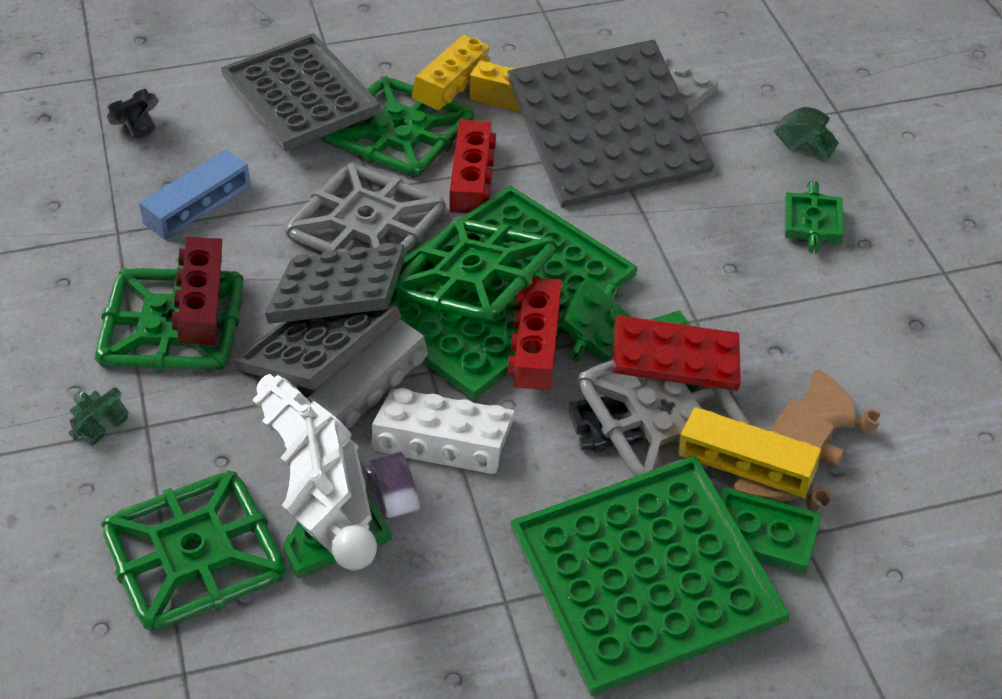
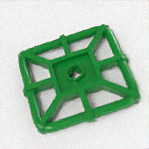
M381 76L367 90L373 97L381 90L383 91L387 105L381 110L382 113L367 119L366 121H369L366 126L337 130L324 135V139L329 144L363 157L364 161L369 163L376 162L401 173L411 174L412 177L420 176V173L425 171L443 151H448L453 146V141L458 134L459 120H473L475 115L471 107L453 100L442 107L452 112L438 115L424 113L423 111L428 105L419 101L412 107L395 102L391 89L412 96L414 86L397 79L388 78V76ZM453 125L446 134H441L440 136L430 132L436 127ZM367 138L376 143L373 146L365 147L353 141ZM419 142L433 146L419 162L415 159L413 149ZM387 147L403 152L407 163L382 152Z
M454 219L455 222L446 227L427 247H422L417 252V257L399 274L392 297L431 307L434 312L438 313L446 311L473 319H486V322L494 320L493 317L502 312L522 289H527L530 286L535 274L557 251V244L551 237L514 230L510 225L496 226L473 220ZM466 231L491 237L485 243L468 239ZM458 233L460 242L450 253L440 251ZM510 241L523 243L509 248L501 246L504 242L509 243ZM536 255L524 270L508 267L512 261ZM431 263L438 264L432 270L418 273L425 265H430ZM496 278L512 282L490 305L485 292L486 288ZM434 283L444 284L435 295L413 290ZM459 289L476 292L482 307L453 301L450 298Z
M178 266L176 269L124 268L118 272L119 275L114 281L108 305L102 311L101 319L103 323L96 344V362L101 366L155 368V371H164L165 368H216L218 370L226 366V361L231 352L235 327H238L240 323L239 308L243 293V276L237 271H221L219 299L229 293L230 297L227 311L217 316V328H223L219 349L214 351L209 345L178 343V331H173L172 322H167L166 320L172 317L173 312H179V309L174 308L175 290H181V287H176L177 269H183V266ZM137 280L175 281L172 294L151 293ZM125 286L144 302L141 312L119 311ZM115 325H138L136 333L109 348ZM141 345H159L158 353L156 352L155 356L126 355ZM171 346H192L203 357L168 355Z
M228 470L226 473L207 477L173 491L171 488L163 490L162 495L119 510L112 515H107L101 523L104 540L116 566L115 576L117 581L123 584L133 610L146 630L155 631L157 628L173 625L212 608L216 611L222 609L227 602L282 580L286 573L283 558L267 528L268 521L265 515L259 512L245 483L238 477V473ZM216 489L206 507L186 515L183 514L178 502ZM234 490L247 517L222 526L217 514L229 492ZM165 507L170 509L174 519L154 527L131 521ZM249 531L255 533L267 559L234 550L229 539ZM122 533L151 541L155 552L129 562L118 534ZM193 541L195 545L201 544L194 550H186L188 548L187 543ZM229 565L262 573L220 591L211 575L212 572ZM162 566L166 579L149 608L136 577L141 573ZM201 577L209 595L163 613L177 586Z

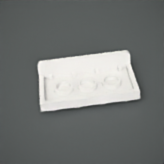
M391 388L372 423L371 447L375 452L494 474L499 467L500 453L513 423L514 410L505 409L498 405L488 406L473 403L466 399L445 398L438 394L413 392L406 388Z

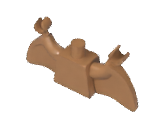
M816 370L812 375L810 387L805 397L799 402L791 399L769 431L821 448L819 461L837 468L844 456L845 450L830 444L833 431L839 428H853L856 425L863 433L871 434L880 425L879 422H876L880 413L874 409H867L862 417L855 416L854 404L846 391L826 373ZM744 477L734 484L733 489L777 502L802 498ZM811 483L806 495V507L810 511L817 512L821 507L817 500L823 506H827L831 501V496L823 488L813 490L814 485Z

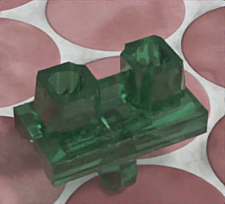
M116 387L103 396H100L97 391L89 395L82 390L74 394L76 405L70 408V412L74 417L70 419L72 429L69 431V435L74 440L81 437L93 446L105 436L106 430L99 424L104 418L114 427L124 423L128 419L129 412L121 402L122 393Z

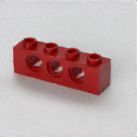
M459 120L449 190L450 212L470 213L490 199V186H486V184H492V168L488 167H494V150L491 149H496V133H492V122Z
M532 278L530 286L527 289H522L517 294V307H521V311L515 310L514 329H519L518 333H512L511 351H515L516 356H509L508 374L514 375V388L551 391L562 280Z

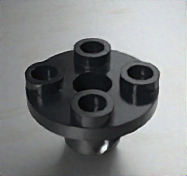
M147 89L135 92L132 95L133 98L124 102L118 100L111 103L107 107L109 110L107 114L109 123L111 125L125 123L133 138H143L150 135L156 126L149 111L156 107L159 101L156 95L149 93Z

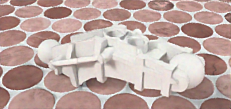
M270 374L264 376L257 384L258 395L253 399V402L263 409L265 418L262 421L271 430L275 428L285 442L284 446L287 448L286 452L280 457L290 467L289 488L286 500L282 506L310 536L321 543L334 556L338 565L351 571L363 569L372 563L377 551V542L372 532L368 530V522L372 517L365 489V479L362 475L357 452L358 445L350 439L352 436L351 432L335 416L315 401L310 403L298 391L296 385H293L290 381L279 375L275 378Z

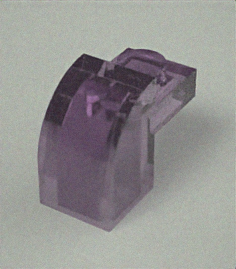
M402 452L369 460L370 466L365 467L368 480L375 485L381 512L387 518L420 509L414 480Z

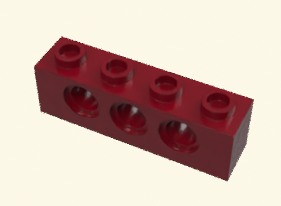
M186 236L185 248H179V266H183V269H177L176 287H181V290H175L174 308L179 309V312H173L172 330L178 331V343L215 345L222 265V239Z

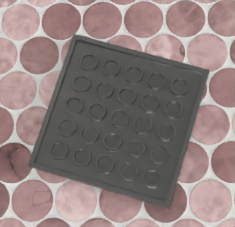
M655 39L508 70L507 79L561 207L712 172L714 168L713 161Z

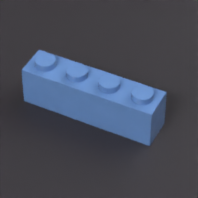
M225 149L139 202L143 224L164 240L249 187L251 182L248 164Z

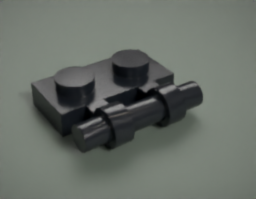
M606 396L600 397L614 420L617 419L619 421L632 416L625 403ZM586 399L569 402V414L576 434L589 432L590 435L589 437L579 438L581 451L593 449L594 452L603 451L605 447L614 446L610 437L606 438L602 434L601 429L603 426ZM640 428L622 432L630 446L633 445V442L644 441V434Z

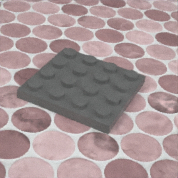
M385 243L376 248L355 247L346 252L330 250L321 255L309 256L308 254H301L295 256L290 260L265 312L268 324L388 309L406 256L404 244L394 245L393 243Z
M389 306L385 310L282 322L233 361L238 371L262 377L270 374L275 378L279 375L290 381L293 385L315 390L323 386L327 379L336 371L345 368L349 361L359 352L368 349L371 342L381 334L388 332L392 325L402 316L398 307Z

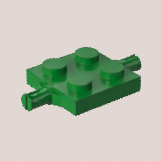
M810 181L807 184L808 192H786L785 238L808 240L809 252L813 253L815 246L816 254L821 250L820 241L842 243L844 236L842 197L827 196L819 193V183L815 181L813 188V181Z
M588 278L580 283L558 322V325L566 330L575 341L572 350L569 352L570 358L573 357V360L580 361L585 350L593 353L602 362L611 357L614 351V324L617 315L632 317L613 301L615 294L619 290L618 285L615 286L616 283L608 282L605 290L601 291Z

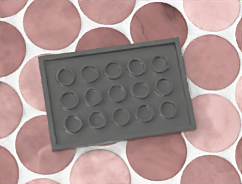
M314 33L221 67L223 77L284 151L295 149L299 145L314 139H320L324 135L345 129L349 125L370 119L372 116L382 113L380 103Z

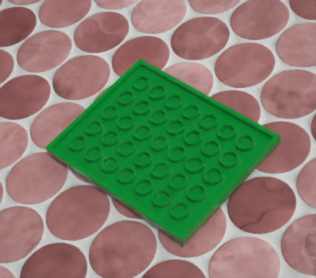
M511 185L461 218L462 220H473L496 226L510 225L514 230L551 237L555 240L557 251L533 278L562 280L558 322L580 283L587 278L601 291H604L608 282L616 283L615 286L618 285L620 288L637 275L636 265ZM466 231L468 239L485 243L491 237ZM458 233L440 251L450 253L460 242ZM438 235L407 255L400 273L417 257V252L422 247H427ZM510 241L509 243L504 242L501 246L509 248L523 243ZM536 255L512 261L508 267L524 270ZM431 263L430 265H425L418 273L432 270L438 264ZM496 278L485 290L489 304L491 305L512 282ZM434 283L413 290L435 295L444 284ZM459 289L450 298L453 301L482 307L476 292ZM517 295L502 312L493 317L494 320L486 322V319H473L446 311L438 313L434 312L431 307L399 298H391L389 306L398 307L402 316L400 320L424 336L428 355L422 363L473 401L508 375L509 356H516V352L511 351L512 333H518L519 329H514L515 310L521 311V307H517ZM558 325L557 336L564 331L560 325Z

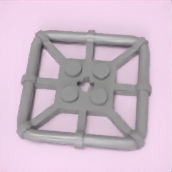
M347 163L346 167L339 170L320 190H316L311 195V200L286 224L285 232L287 237L323 253L330 250L346 252L348 250L343 248L353 238L370 244L371 248H376L380 246L379 241L385 234L391 232L405 238L401 244H404L407 254L413 246H418L423 241V235L446 209V203L442 197H437L432 193L404 183L402 178H391L364 166ZM349 177L353 191L345 199L332 195ZM359 177L382 185L384 188L378 194L362 188ZM402 193L417 200L400 203L390 198L394 194ZM325 205L335 209L330 215L308 219L318 207ZM430 211L415 228L398 222L402 216ZM329 228L341 232L332 243L306 233Z
M613 360L581 372L578 378V384L583 395L603 426L601 429L606 438L610 437L634 476L653 470L660 446L675 440L680 444V434L693 408L701 409L700 403L717 397L731 419L750 425L726 389L707 387L691 393L684 383L637 377L641 385L628 390L599 379L613 373ZM598 394L625 403L632 416L619 421L617 419L614 420ZM661 405L669 407L671 414H668L666 411L661 412L659 410ZM640 427L650 443L644 466L637 458L622 432ZM700 463L703 468H705V467L708 466V465H705V464Z

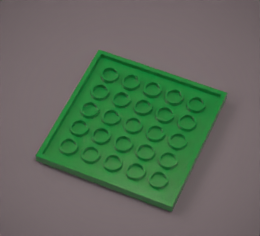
M696 455L510 521L513 534L590 697L789 621L790 613Z

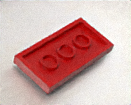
M617 315L614 324L613 373L738 391L741 385L740 335L738 332Z

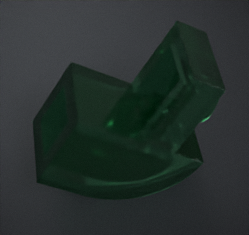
M811 107L797 108L783 116L773 130L790 151L806 143L822 162L831 157L839 144L834 134L826 128L830 118L822 111Z

